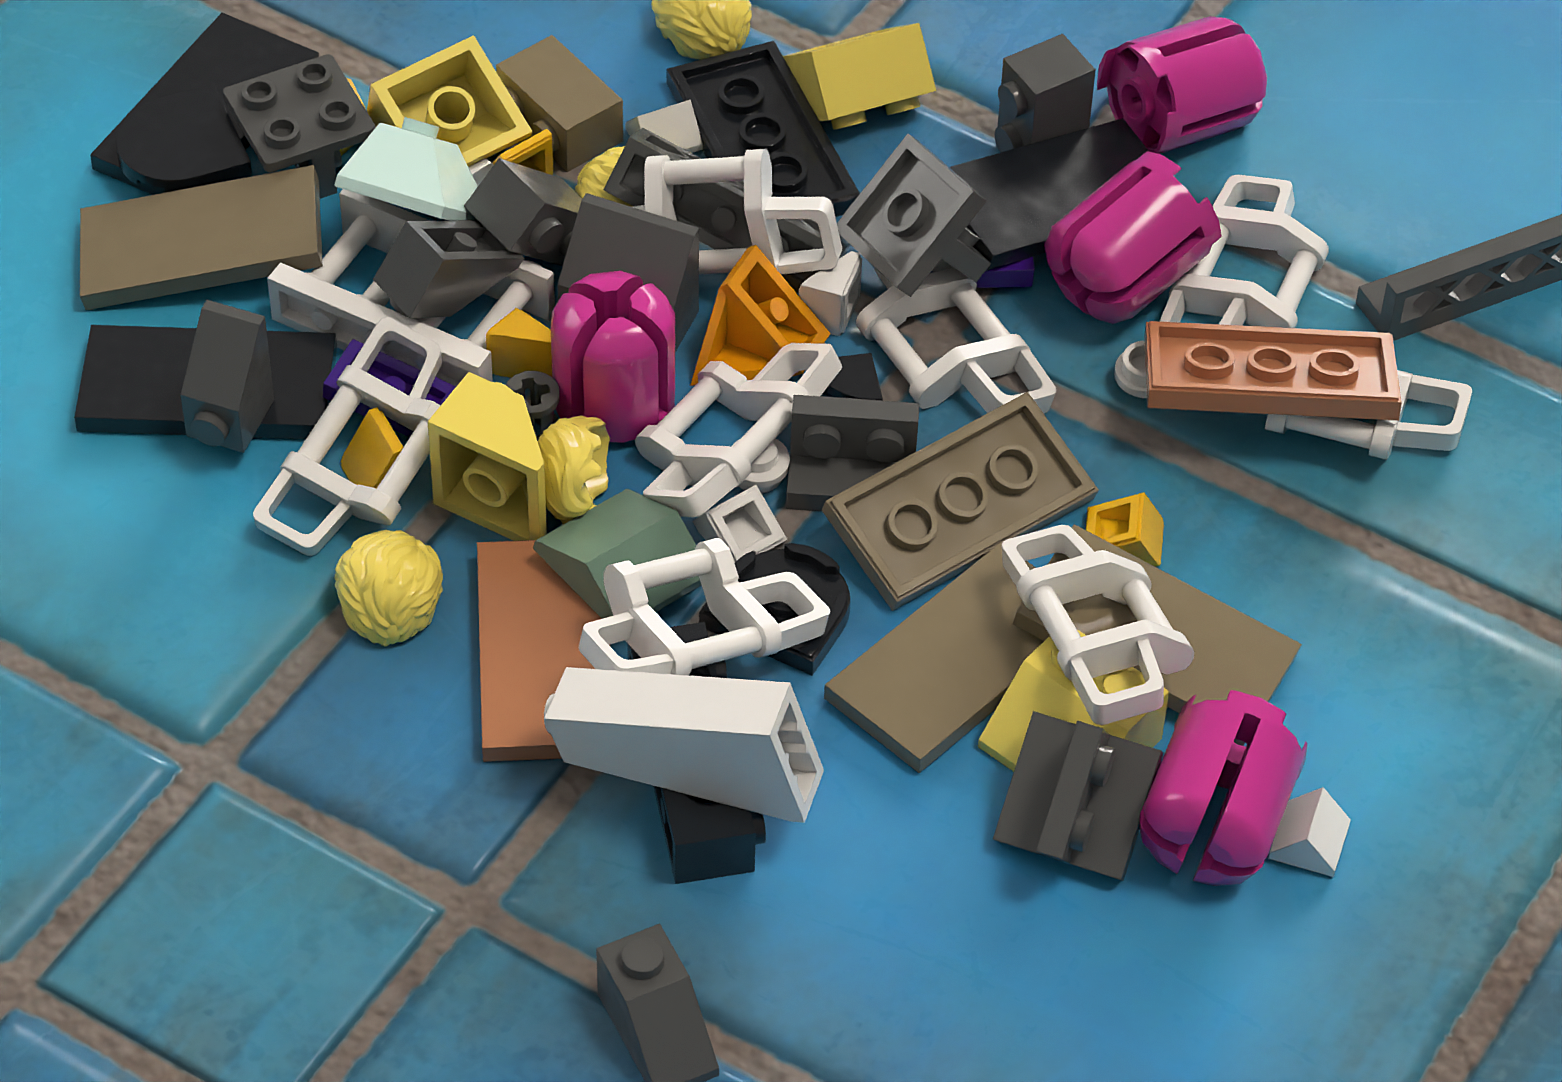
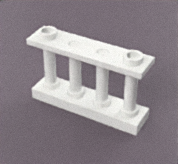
M342 189L339 193L343 235L323 257V267L314 268L311 273H304L280 263L267 278L272 320L300 332L336 333L337 348L345 351L352 339L365 344L378 321L383 317H391L439 344L442 362L435 377L455 386L461 382L468 372L493 382L491 351L486 350V333L511 311L518 308L550 321L552 310L555 307L554 272L530 260H523L518 269L483 293L498 299V301L468 339H460L437 329L446 317L413 319L385 307L390 297L374 281L363 295H356L333 285L365 245L388 253L406 221H430L385 201ZM394 340L386 342L380 350L420 370L426 360L424 356Z

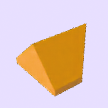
M757 245L746 249L719 287L690 386L698 383L699 372L710 361H723L746 376L747 380H753L785 345L790 343L824 344L831 334ZM805 370L799 371L793 376L803 374Z

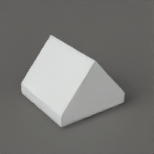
M691 99L637 116L625 122V129L630 136L645 128L690 153L703 150V143Z
M1324 787L1288 801L1268 859L1334 877L1351 819Z

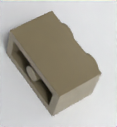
M553 35L496 64V72L533 131L532 136L545 129L552 133L553 159L567 172L623 142V99Z

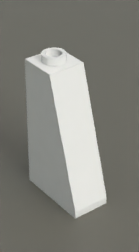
M566 667L555 694L549 696L544 709L545 728L552 735L565 763L791 822L805 823L824 772L793 688L789 682Z

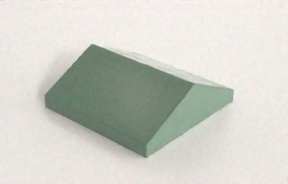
M625 489L588 510L584 515L572 519L537 539L533 549L603 619L613 616L603 581L604 571L608 565L628 560L633 565L693 551L696 544L677 510L630 489ZM699 576L645 589L649 600L648 605L655 612L659 611L701 586Z

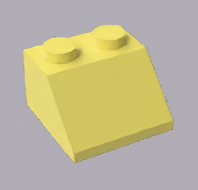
M920 23L886 28L783 56L818 120H831L833 130L866 122L865 110L879 106H885L887 115L920 107L918 96L936 91Z
M474 35L370 85L367 112L374 122L375 128L379 123L402 128L404 117L438 126L437 139L457 144L468 167L532 136L533 131Z
M468 372L428 420L433 504L513 541L537 540L547 534L544 461L524 397L502 383L491 382Z
M1077 630L1081 637L1086 636L1085 634ZM1049 636L1023 661L978 739V748L1014 772L1033 711L1074 724L1077 721L1094 725L1103 728L1112 736L1153 748L1163 736L1169 691L1164 688V703L1158 710L1109 724L1098 725L1091 720L1072 681L1064 675L1057 661L1059 651ZM1134 667L1092 678L1098 690L1104 694H1111L1145 684L1142 672Z

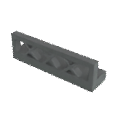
M642 128L629 137L603 190L632 206L645 205L644 168L648 156L668 155L670 161L702 158ZM744 181L673 185L672 203L676 219L679 222L698 227L700 242L715 250L748 248L752 246L744 211ZM777 219L784 252L824 248L819 226L815 221L811 219ZM839 234L842 245V252L839 257L841 258L846 255L850 244ZM820 270L782 274V276L795 292L799 294L801 284Z
M1562 214L1361 285L1358 288L1356 304L1378 332L1392 334L1393 341L1558 282L1562 280Z

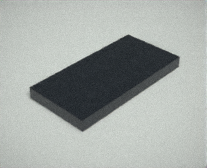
M221 13L131 111L151 100L214 83L246 150L250 144L224 101L223 89L319 57V52ZM121 121L90 154L92 169L151 195L164 193V188L140 182L141 185L131 182L121 170L116 148V134L122 123Z
M774 41L666 69L667 85L677 104L691 99L703 143L702 151L706 158L744 156L746 150L767 149L772 165V196L826 197L833 204L835 217L844 215L859 196L860 192Z
M1122 118L951 166L950 168L987 200L967 226L968 229L979 237L973 248L991 263L987 268L988 270L1046 253L1044 245L1052 226L1127 164L1137 160L1149 150Z
M91 325L74 416L76 430L78 432L186 435L181 391L197 328ZM267 331L275 400L253 437L306 439L330 403V400L323 398V383L335 366L337 353L336 333Z

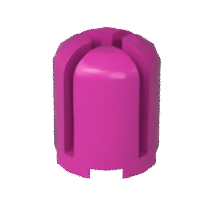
M1209 16L1133 39L1119 47L1107 50L1099 64L1097 90L1107 87L1109 105L1115 120L1123 118L1150 152L1162 154L1240 129L1251 123L1262 108V99L1266 96L1267 74L1260 49L1249 34H1245L1242 26L1231 19Z
M1147 151L1137 160L1127 164L1054 224L1044 246L1047 262L1052 270L1054 280L1069 301L1084 313L1098 320L1115 324L1133 318L1210 253L1212 245L1222 236L1219 219L1209 199L1206 197L1200 203H1197L1187 188L1174 177L1182 168L1165 156Z
M623 271L589 274L570 287L569 293H563L552 310V378L559 385L560 401L556 407L557 413L560 418L585 416L587 418L596 417L606 423L605 427L610 437L609 442L635 440L647 425H657L675 407V312L665 294L653 283L643 285V280L637 275Z
M1230 690L1226 700H1205L1193 704L1196 697L1194 695L1181 708L1174 725V732L1141 810L1139 818L1141 838L1143 844L1159 864L1178 874L1188 848L1192 844L1207 810L1216 785L1228 789L1193 881L1211 886L1241 884L1263 866L1269 854L1294 785L1305 763L1307 742L1305 741L1301 750L1296 737L1283 725L1286 713L1260 697ZM1234 740H1241L1247 743V746L1245 747L1234 743Z

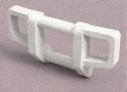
M767 149L746 150L745 155L739 157L670 161L668 155L648 156L646 158L644 168L645 205L633 206V208L677 221L672 203L673 185L744 181V211L752 246L757 245L781 275L828 270L836 267L842 252V245L832 202L826 197H771L772 165ZM777 219H811L815 221L819 226L824 248L784 252ZM747 248L699 250V274L730 273Z
M1232 175L1227 179L1212 206L1219 219L1222 236L1212 245L1210 253L1173 283L1160 322H1180L1185 311L1223 317L1219 323L1220 325L1242 326L1244 321H1246L1249 326L1296 327L1298 317L1295 312L1313 272L1322 268L1329 253V247L1321 237L1291 217L1295 200L1290 181L1246 175ZM1245 199L1276 203L1273 212L1236 207L1239 201ZM1225 244L1275 250L1278 255L1291 263L1276 297L1254 282L1210 276Z
M941 259L933 268V273H929L910 297L896 288L874 267V271L888 290L859 313L856 325L866 339L869 341L876 340L910 384L909 393L916 403H920L919 407L926 409L938 406L960 389L961 385H964L982 408L989 413L1024 394L1006 395L990 379L1016 371L1041 411L1047 413L1050 410L1056 394L1055 385L1021 336L1010 334L975 291L976 282ZM957 306L984 341L955 347L928 368L897 327L905 322L907 317Z
M383 317L378 321L353 363L347 365L336 383L340 388L298 452L290 451L280 466L281 472L254 509L253 517L259 530L304 555L313 556L326 545L351 515L384 525L392 524L401 510L398 501L430 453L428 420L441 405L425 398L442 362L441 349L438 343L391 317ZM390 340L397 341L426 358L410 395L367 373L383 345ZM360 402L372 409L378 407L379 411L382 410L385 416L414 431L377 489L359 484L356 485L320 465ZM294 483L336 506L322 523L309 534L299 533L271 517Z
M820 343L787 344L778 351L753 380H747L746 376L723 361H710L699 372L698 383L657 425H647L636 437L635 445L640 454L663 470L643 491V495L677 510L680 517H698L708 511L749 476L752 468L750 464L792 421L793 395L821 396L840 372L842 364L832 345ZM807 370L797 383L788 381L795 373ZM715 400L742 418L757 421L733 447L685 444L679 438ZM688 485L693 486L690 489L684 490Z
M1397 370L1402 401L1399 421L1377 420L1376 425L1350 418L1268 414L1265 429L1282 434L1287 429L1367 448L1370 449V456L1386 460L1389 458L1393 446L1450 451L1458 446L1470 404L1472 388L1463 383L1417 376ZM1407 399L1446 405L1455 410L1452 422L1445 426L1401 422Z
M1058 525L1005 540L1002 543L1003 567L1016 585L1018 595L1028 609L1036 611L1059 651L1057 655L1058 664L1064 675L1072 681L1091 720L1098 725H1105L1160 709L1164 703V683L1161 673L1168 675L1185 670L1194 659V650L1185 635L1173 630L1150 592L1152 583L1144 568L1137 562L1105 550L1094 552L1067 525ZM1053 553H1063L1070 558L1032 570L1025 563V561ZM1102 594L1103 597L1124 605L1127 604L1137 622L1081 637L1062 604ZM1139 665L1145 684L1111 694H1104L1098 690L1092 678Z
M714 538L699 542L693 551L633 565L629 560L608 565L604 571L603 581L613 616L584 624L578 648L595 669L689 676L691 670L746 654H752L754 657L760 658L819 637L825 632L830 609L796 574L791 572H783L739 583V576L730 548L720 538ZM699 576L709 610L729 632L684 643L648 605L649 600L645 589ZM776 601L784 602L799 617L778 624L762 605ZM625 640L641 658L634 660L623 659L609 645Z

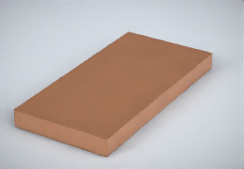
M1160 321L1146 322L1144 347L1148 408L1399 421L1402 401L1393 337L1390 333Z
M536 540L477 542L483 762L562 759L552 735L545 728L544 709L547 699L551 694H555L566 667L595 669L582 655L578 647L584 624L602 618L533 549Z

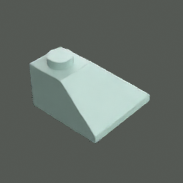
M404 117L402 128L379 123L337 174L334 184L338 188L449 221L477 220L464 207L478 186L458 145L437 139L438 126Z

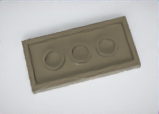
M314 165L80 208V298L85 310L269 277L280 263L300 271L323 267L319 178Z
M1026 392L826 500L822 512L890 609L894 611L966 571L1000 542L1003 543L1007 539L1036 532L1092 501L1099 489L1030 394Z
M1075 524L1072 526V529L1094 552L1105 550L1140 564L1151 580L1150 592L1173 630L1185 635L1192 646L1194 659L1185 670L1168 675L1161 673L1164 688L1169 691L1168 708L1180 713L1181 708L1194 695L1196 697L1193 704L1205 700H1226L1230 690L1257 696L1270 702L1297 657L1302 645L1301 643ZM1055 553L1047 565L1070 558L1063 553ZM1102 594L1062 604L1076 629L1086 636L1137 622L1127 604L1124 605L1103 597ZM1022 602L1016 612L1013 625L1045 641L1050 635L1036 611L1028 609ZM1139 665L1134 666V668L1141 672ZM1234 740V743L1244 746L1245 744L1241 740Z
M1002 542L825 684V700L918 773L923 771L996 710L1023 661L1044 642L1013 625L1016 612L1021 606L1022 600L1018 595L1016 585L1003 567ZM1025 561L1030 570L1036 568L1028 561Z

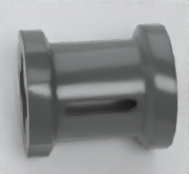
M524 371L509 379L506 386L524 397L533 429L534 420L540 425V434L536 436L538 441L543 431L559 420L554 413L560 401L559 385L554 378L546 373ZM527 388L530 389L531 405L525 399V390Z

